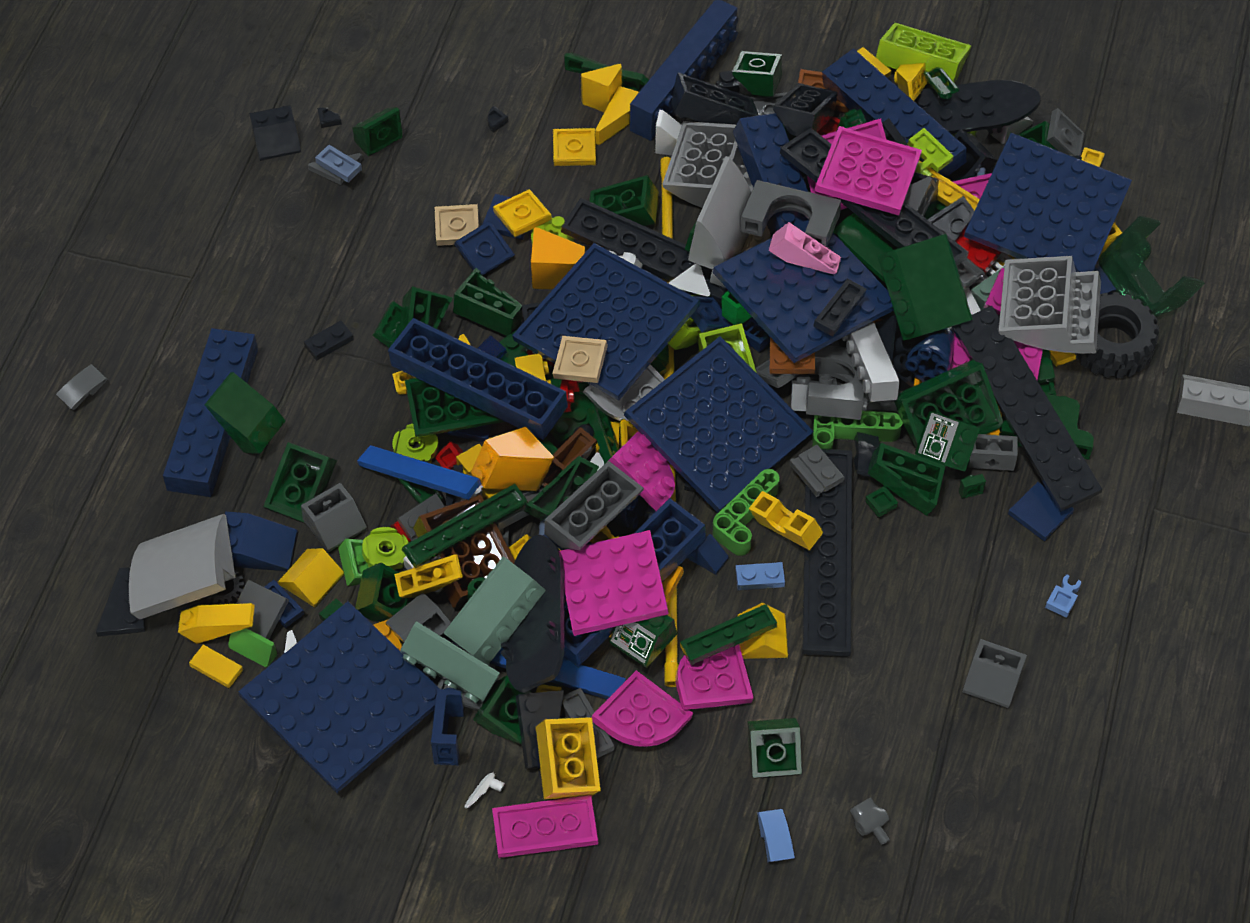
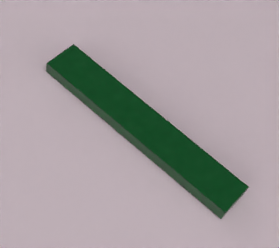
M513 484L404 545L402 551L414 568H417L526 506L528 500L517 485Z

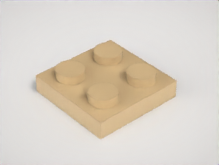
M477 204L435 207L437 246L454 245L455 241L479 227Z
M562 336L552 373L554 379L598 383L608 346L607 341Z

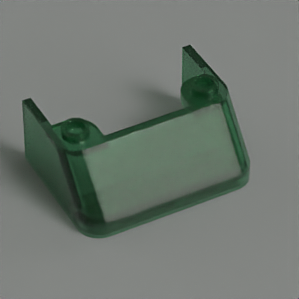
M1140 215L1101 254L1099 265L1120 295L1125 296V294H1128L1134 300H1141L1143 306H1148L1152 310L1151 315L1154 314L1157 317L1180 308L1205 283L1200 279L1183 276L1173 287H1170L1166 292L1163 291L1143 263L1151 254V245L1146 238L1161 223L1159 220Z

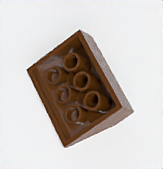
M478 495L469 500L466 499L420 515L413 529L419 538L484 500L481 495ZM496 523L429 560L433 562L455 554L458 555L463 578L443 587L453 609L468 602L469 583L476 578H486L503 556L513 564L515 562Z

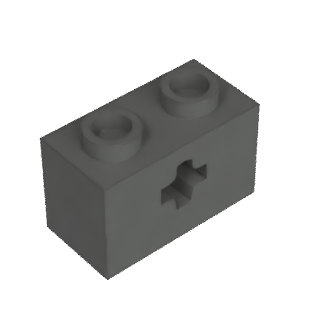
M978 434L968 462V468L1014 471L1018 456L1017 437Z

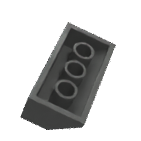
M608 461L545 519L544 534L561 548L581 550L644 491V488Z

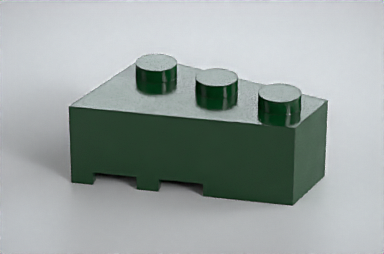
M475 268L454 293L453 313L508 336L521 325L522 305L507 292H501L494 286V282L491 279H485L480 275L481 271Z
M412 286L403 297L399 335L413 318L437 329L453 297Z
M880 443L872 453L867 474L927 516L937 505L945 465Z
M578 456L551 483L545 486L538 495L526 504L524 512L545 522V519L597 472L599 466Z

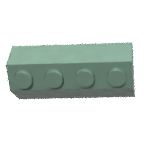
M503 556L444 631V634L467 653L489 665L502 648L501 643L506 642L546 590Z
M417 621L400 649L403 654L402 658L411 665L418 663L423 666V672L433 678L439 676L444 679L445 682L443 684L456 690L457 688L466 693L464 697L475 704L478 701L482 703L485 701L499 678L500 673Z

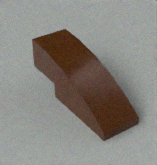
M580 427L553 454L554 459L541 487L544 488L551 483L578 456L587 459L597 444V440Z

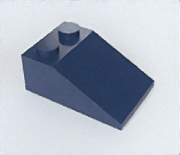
M225 511L234 567L286 572L290 569L298 533L297 529L249 513Z

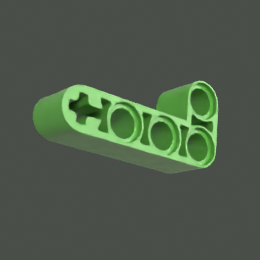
M862 411L861 420L815 415L812 447L818 445L821 449L832 450L834 439L854 440L857 432L878 436L879 441L894 442L900 438L903 422L899 414L893 412Z
M772 469L763 470L714 517L713 537L733 554L743 556L749 553L752 533L745 525L754 518L749 507L756 500L751 498H757L762 491L773 497L777 495L779 474Z

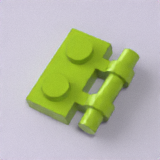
M925 128L908 140L910 147L922 150L920 157L925 160L922 163L918 162L915 173L932 177L933 174L928 170L930 167L938 172L953 161L954 156Z

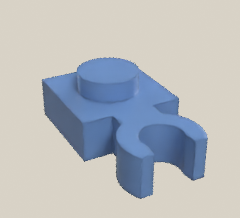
M1069 575L1063 578L1062 587L1056 585L1045 608L1066 618L1078 597L1074 593L1078 592L1081 585L1080 580L1075 585H1069Z

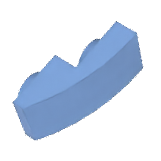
M783 809L758 812L761 838L764 837L768 862L793 859L794 852Z

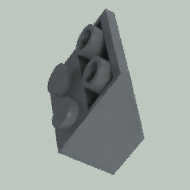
M810 374L798 375L791 380L790 408L793 411H806L809 382L837 385L836 378H832L830 374H819L818 377H810Z
M341 483L301 505L303 521L327 552L340 546L345 538L352 539L367 530V526L354 499Z
M423 592L385 622L403 644L416 621L441 637L445 636L444 631L451 624L439 607Z
M980 639L962 692L1009 708L1027 655Z

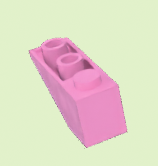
M790 222L773 234L769 247L770 252L785 262L834 275L837 273L841 258Z

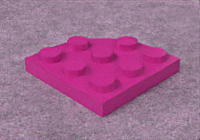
M639 431L608 460L644 488V491L639 495L655 511L672 496L675 481L667 460L655 449L646 436Z
M739 644L693 665H690L685 655L680 660L676 672V687L682 710L752 703L754 697Z
M636 670L591 718L593 723L613 738L629 745L647 747L662 744L673 738L689 722L693 712L689 709L682 710L681 703Z

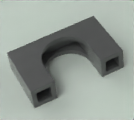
M757 180L741 216V232L762 237L769 219L774 214L780 211L792 210L804 214L809 219L805 233L825 247H828L840 216L841 200Z
M832 345L816 351L815 374L810 375L830 374L832 377L845 381L846 384L829 385L809 382L806 414L861 420L862 411L867 410L868 398H866L867 393L863 391L862 380L858 379L857 368L852 365L851 354L847 353L846 347Z

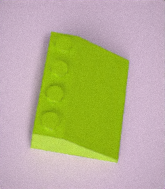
M894 23L880 39L876 58L889 69H898L903 64L925 63L927 72H930L935 67H940L955 83L972 45ZM938 72V73L934 74V75L932 76V78H933V77H936V76H939V75H941V74Z

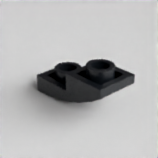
M857 432L854 438L857 452L854 457L855 470L857 474L868 477L870 476L867 473L872 453L880 445L879 437Z

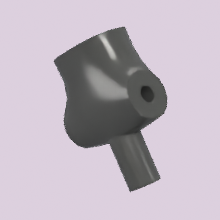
M871 797L850 810L860 835L864 836L873 832L881 845L890 840L882 828L889 821V816L883 808L878 807Z

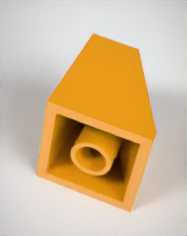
M534 228L531 256L532 289H554L585 254V247L543 229Z
M523 427L485 440L471 470V474L479 478L481 485L486 489H506L516 484L519 490L537 491L541 487L554 456L527 427Z

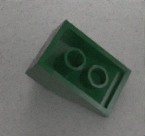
M646 175L592 190L589 202L640 225L647 226L656 223L659 191L649 176Z
M231 372L204 404L239 448L246 453L260 454L286 421L272 403L234 372Z
M288 442L263 507L304 522L301 505L324 492L337 460Z

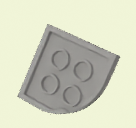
M649 365L619 401L592 385L585 388L583 393L609 417L619 421L624 419L630 422L624 416L625 411L665 379Z

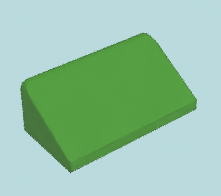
M345 538L339 546V554L347 586L359 585L363 570L369 568L362 555L363 540Z
M247 628L230 634L228 643L230 649L264 667L270 666L277 656L274 642Z

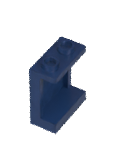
M454 688L437 689L431 737L434 764L459 766L460 756L457 735H449L447 733L450 717H464L462 691Z

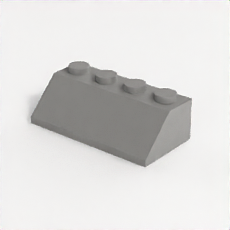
M1182 374L1177 413L1250 427V387Z

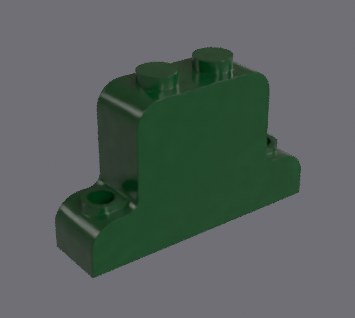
M1045 393L1083 458L1089 460L1094 437L1091 433L1077 428L1080 409L1079 402L1067 396ZM1005 420L1000 435L1015 436ZM1017 439V447H1021V448H1022V446L1020 445V443H1019V441H1018V439Z

